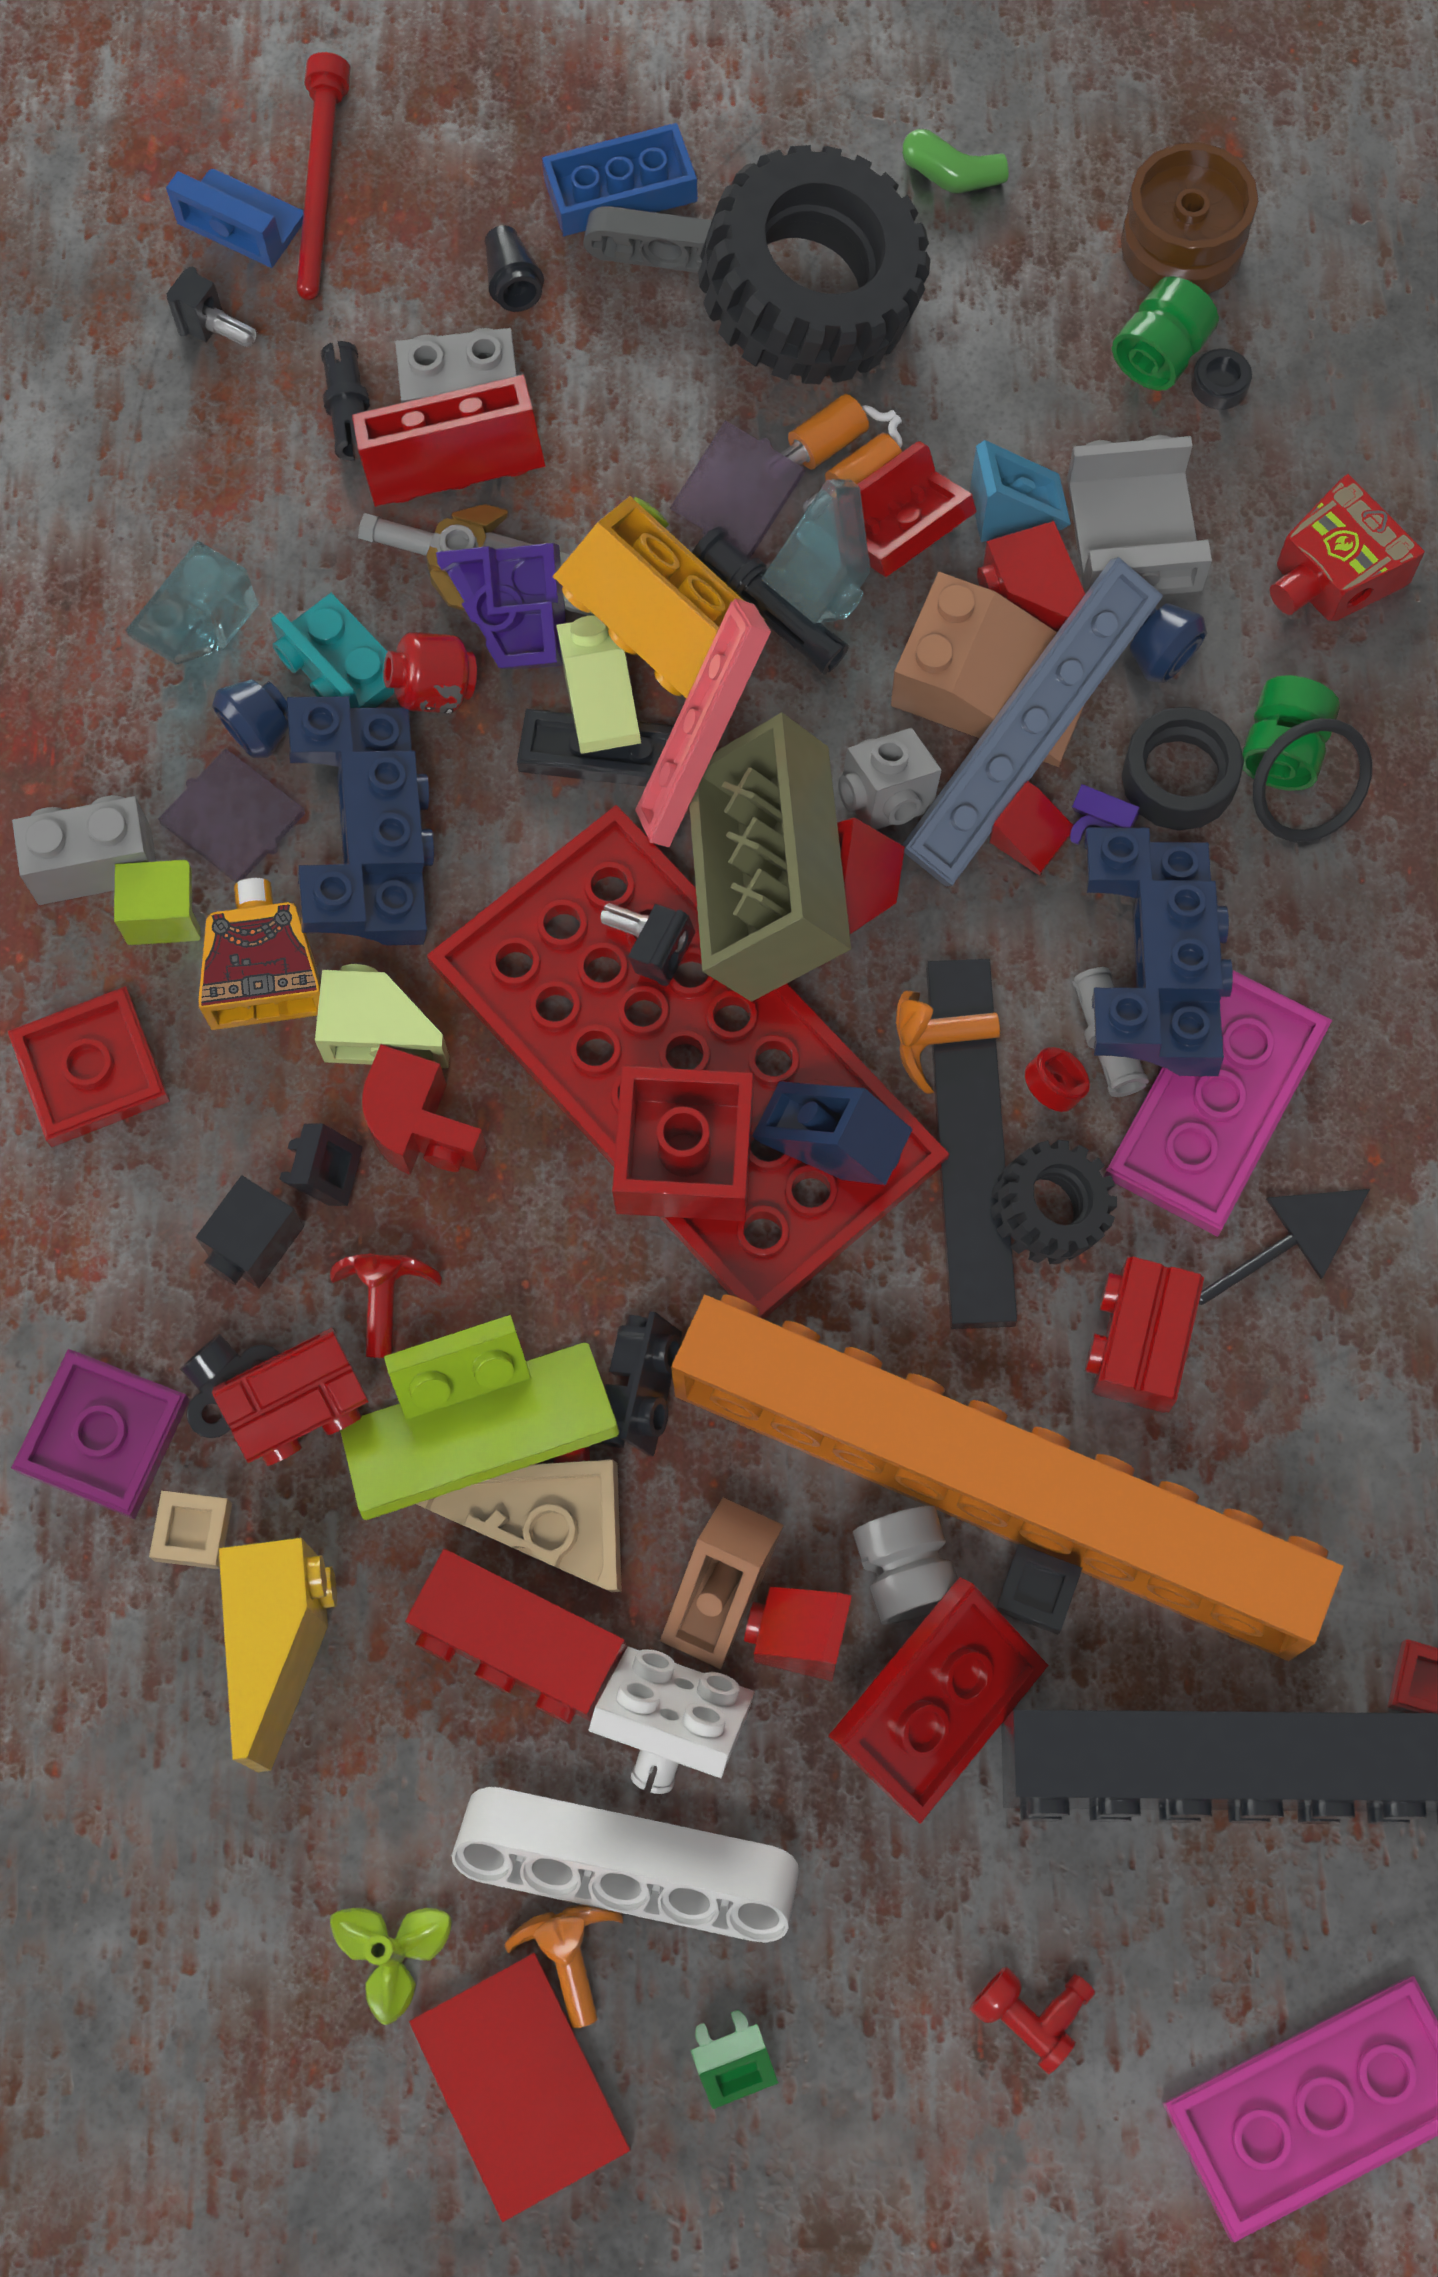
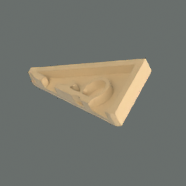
M614 1460L534 1464L416 1504L607 1591L622 1592L618 1466Z

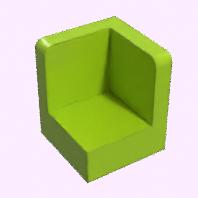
M187 860L115 864L114 922L128 945L200 940L201 927L192 911V868Z

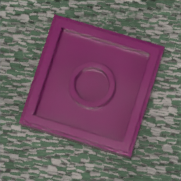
M68 1349L11 1469L19 1474L135 1520L190 1399L186 1394Z

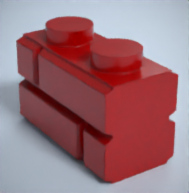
M1127 1257L1120 1275L1108 1273L1099 1310L1111 1313L1106 1336L1094 1333L1085 1365V1372L1096 1374L1092 1393L1123 1403L1130 1402L1135 1406L1162 1413L1170 1412L1177 1401L1205 1277L1196 1272L1172 1266L1164 1267L1161 1263L1137 1257Z
M332 1327L213 1387L212 1390L213 1397L246 1461L250 1463L262 1457L267 1466L280 1462L301 1450L303 1447L298 1438L321 1426L326 1435H331L357 1422L362 1418L358 1407L368 1403L367 1395Z

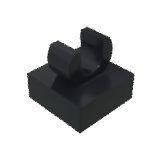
M323 1123L304 1124L300 1138L289 1141L287 1148L296 1153L291 1172H281L279 1179L328 1206H348L363 1146Z

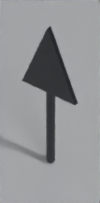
M1370 1189L1266 1198L1289 1234L1203 1289L1199 1305L1206 1304L1296 1244L1319 1278L1322 1279Z

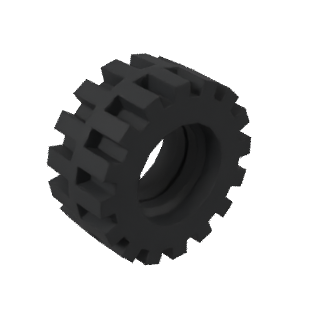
M1048 1140L1040 1142L1031 1149L1028 1148L1021 1153L997 1177L1000 1181L993 1187L991 1197L998 1199V1202L991 1207L993 1219L1002 1218L1003 1224L997 1230L1002 1239L1011 1235L1015 1241L1010 1248L1017 1254L1027 1249L1030 1251L1028 1260L1040 1263L1048 1258L1049 1264H1060L1066 1259L1070 1261L1090 1249L1105 1236L1104 1232L1112 1226L1115 1217L1109 1213L1117 1208V1196L1108 1195V1191L1115 1184L1111 1175L1102 1177L1099 1171L1105 1165L1098 1157L1092 1162L1086 1158L1089 1150L1085 1147L1078 1145L1073 1150H1069V1141L1057 1140L1052 1145L1049 1144ZM1040 1179L1052 1181L1061 1186L1068 1194L1073 1205V1221L1071 1224H1056L1047 1219L1038 1209L1034 1199L1035 1181Z

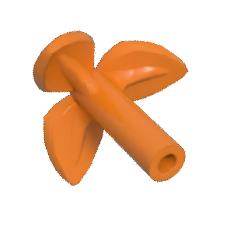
M905 990L899 999L896 1011V1028L901 1042L899 1048L902 1064L912 1081L924 1093L932 1094L934 1091L928 1085L920 1063V1054L924 1048L932 1044L999 1038L1000 1025L998 1014L995 1012L931 1019L933 1008L919 1001L920 993Z
M583 1904L571 1905L566 1907L562 1913L546 1912L531 1918L517 1928L504 1944L506 1951L510 1953L518 1945L536 1939L540 1949L555 1962L572 2028L585 2027L598 2020L580 1948L584 1938L585 1926L604 1921H615L623 1924V1915L620 1912Z

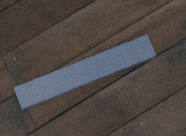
M1117 557L1109 561L902 844L905 847L904 853L944 886H953L992 832L997 818L1023 785L1030 780L1162 599L1163 595L1121 558Z

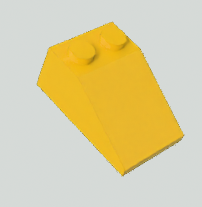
M302 1538L219 1548L232 1758L234 1761L256 1772L272 1770L327 1631V1608L337 1606V1588L333 1567H325L322 1555L318 1556Z

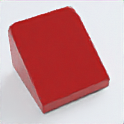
M1027 781L995 821L990 843L1040 876L1069 839L1073 824L1039 788Z

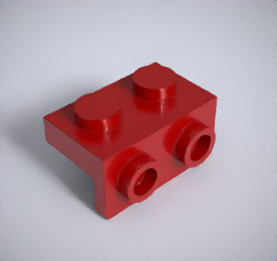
M921 441L914 443L831 504L844 550L884 577L889 576L904 566L912 558L950 533L977 512L973 496L970 492L936 472L930 448Z

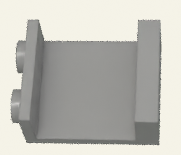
M1155 435L1140 441L1112 443L1107 440H1097L1083 446H1073L1067 484L1085 594L1109 561L1117 557L1121 558L1162 595L1203 591L1212 557L1209 540L1197 541L1185 473L1193 447L1191 436L1171 438L1166 435Z

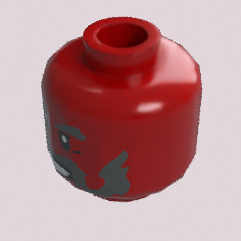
M408 632L400 640L396 651H388L385 656L383 669L384 684L386 688H394L396 699L402 708L411 711L453 713L461 706L464 699L470 700L473 696L477 678L476 658L473 652L466 650L463 641L457 636Z

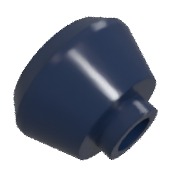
M1169 603L1159 609L1154 608L1133 637L1134 639L1129 648L1146 680L1149 682H1167L1188 663L1207 635L1204 617L1201 614Z
M254 679L220 688L215 693L212 707L216 715L234 740L252 758H269L272 756L289 728L288 721L285 718L287 714V701L270 681L261 687Z

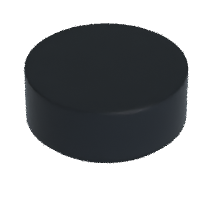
M1230 349L1208 351L1198 359L1191 380L1193 394L1199 402L1209 408L1218 410L1233 408L1239 405L1247 396L1252 380L1251 366L1246 358L1236 351Z

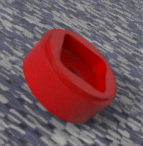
M1056 1047L1045 1048L1025 1068L1026 1084L1033 1096L1044 1106L1054 1111H1070L1089 1092L1090 1082L1084 1066L1075 1056L1063 1049Z

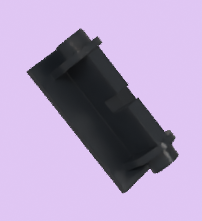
M649 1311L648 1318L629 1315L626 1325L618 1327L609 1372L618 1376H627L629 1381L628 1386L606 1384L605 1386L619 1434L614 1438L599 1442L610 1447L624 1448L626 1441L646 1455L653 1457L658 1437L663 1434L667 1426L668 1406L666 1402L672 1380L671 1366L682 1344V1331L656 1312Z

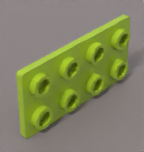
M511 1315L384 1356L388 1374L399 1404L363 1415L357 1422L340 1430L358 1509L364 1520L394 1512L526 1468L536 1463L614 1438L619 1434L617 1422L589 1344L580 1343L526 1361Z

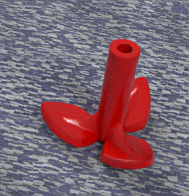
M370 1253L345 1257L331 1267L330 1279L334 1283L357 1273L360 1280L368 1287L366 1357L384 1358V1356L392 1354L395 1282L403 1275L422 1277L440 1287L442 1277L437 1270L427 1263L406 1255L389 1256Z

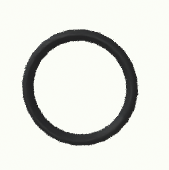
M1319 718L1296 725L1277 738L1265 752L1257 767L1253 782V804L1256 815L1263 826L1276 837L1287 841L1308 842L1321 839L1346 824L1363 803L1372 779L1373 761L1370 748L1362 734L1350 724L1340 720ZM1327 731L1344 736L1357 751L1360 763L1356 790L1348 804L1334 818L1318 827L1303 830L1291 829L1281 825L1270 813L1265 798L1268 774L1277 757L1296 739L1310 733Z

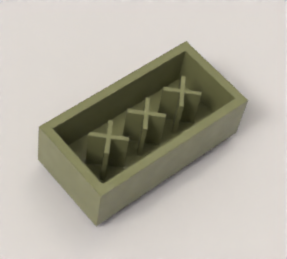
M781 712L714 752L689 805L702 972L751 1002L851 950L829 747Z

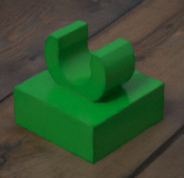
M739 2009L731 2012L735 2033L713 2041L705 2023L696 2026L695 2036L699 2047L690 2051L712 2110L778 2084L758 2024L749 2027L746 2016Z

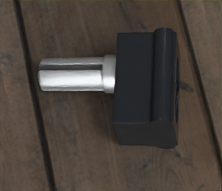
M193 266L185 268L166 294L179 335L187 336L190 334L207 343L213 333H219L245 347H250L256 339V330L223 312L214 282L198 275L197 269Z
M608 903L604 906L600 917L603 924L636 935L637 940L628 955L635 973L655 980L663 986L669 985L696 933L689 915L681 910L675 911L655 904L650 915H641Z

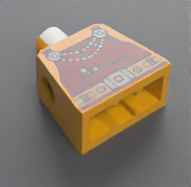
M247 878L238 881L234 885L236 909L213 912L206 919L199 1008L211 1030L317 1016L321 981L307 934L301 932V917L296 905L289 902L273 904L272 885L269 880Z

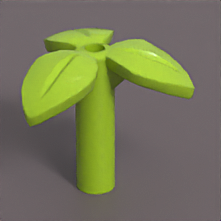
M349 1908L337 1911L331 1915V1930L341 1950L352 1960H367L371 1964L379 1965L366 1981L365 1993L371 2012L383 2025L391 2024L402 2016L410 2006L414 1996L416 1983L409 1970L402 1964L405 1957L430 1961L443 1949L451 1931V1917L446 1912L435 1908H423L408 1913L400 1925L396 1938L388 1936L386 1923L382 1915L365 1908Z

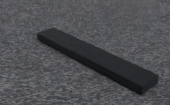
M990 959L927 962L928 1002L933 1008L931 1019L994 1013ZM996 1038L932 1044L938 1142L950 1154L949 1158L941 1164L940 1168L950 1328L1015 1327L1017 1311L1012 1249L1010 1248L1011 1235L1002 1239L997 1230L1003 1224L1002 1218L993 1219L991 1207L998 1202V1199L991 1197L993 1187L1000 1181L997 1177L1006 1168Z

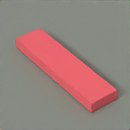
M737 598L731 601L635 809L651 843L670 847L769 638L771 631L756 606L752 603Z

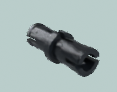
M338 341L341 362L335 358L333 343L327 344L321 350V359L324 363L327 390L323 394V402L326 413L332 417L335 454L340 459L354 461L352 440L354 444H357L352 415L366 412L370 407L367 389L361 385L357 347L350 342Z

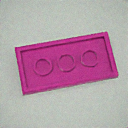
M1234 970L1231 996L1221 997L1220 999L1224 1058L1219 1076H1178L1167 1068L1162 1067L1104 1177L1111 1175L1115 1184L1217 1237L1222 1231L1332 1022L1331 1019Z
M1407 1976L1162 2103L1230 2241L1236 2242L1438 2136V2020L1414 1976Z

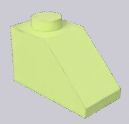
M584 616L574 622L557 625L566 686L581 754L641 743L625 651L614 643L609 636V628L596 616Z
M361 964L344 965L340 970H322L315 1042L324 1062L372 1065L380 1044L440 1063L441 1068H449L450 1056L443 1034L385 972H378L370 966Z

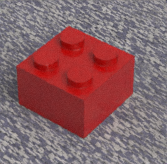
M622 1066L612 1186L616 1214L746 1221L753 1108V1073Z

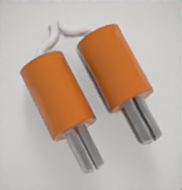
M843 394L790 431L788 434L790 447L767 462L766 470L772 479L779 480L800 464L811 470L815 469L868 431L869 421L866 414L877 421H890L888 426L889 435L880 433L825 473L827 486L803 503L805 514L810 519L816 520L831 509V504L834 500L902 453V438L897 431V426L902 420L893 410L881 413L871 406H861L851 395Z

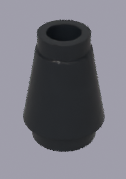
M506 225L497 226L491 229L485 237L489 294L495 302L507 311H525L539 301L542 294L544 276L518 237L515 229Z

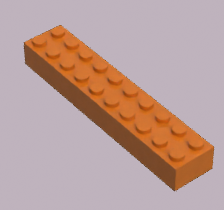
M704 1294L671 1366L676 1398L922 1504L935 1506V1509L1017 1545L1027 1546L1082 1567V1573L1286 1661L1292 1660L1316 1643L1344 1567L1327 1559L1329 1551L1318 1543L1297 1536H1290L1288 1541H1284L1263 1532L1264 1524L1259 1519L1245 1512L1226 1508L1223 1514L1197 1504L1199 1496L1186 1487L1168 1481H1161L1159 1487L1134 1477L1135 1469L1120 1459L1105 1454H1097L1095 1460L1070 1450L1071 1442L1054 1431L1042 1427H1033L1030 1433L1007 1423V1414L988 1403L971 1400L968 1406L943 1396L945 1392L944 1387L929 1378L909 1373L905 1380L882 1370L883 1363L877 1357L863 1350L846 1347L844 1353L819 1343L820 1335L804 1325L792 1321H784L781 1327L757 1317L759 1310L743 1299L731 1295H723L719 1301Z

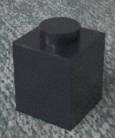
M241 1175L195 1238L208 1255L204 1264L214 1273L233 1285H236L242 1277L257 1288H260L300 1234L304 1225L294 1208Z

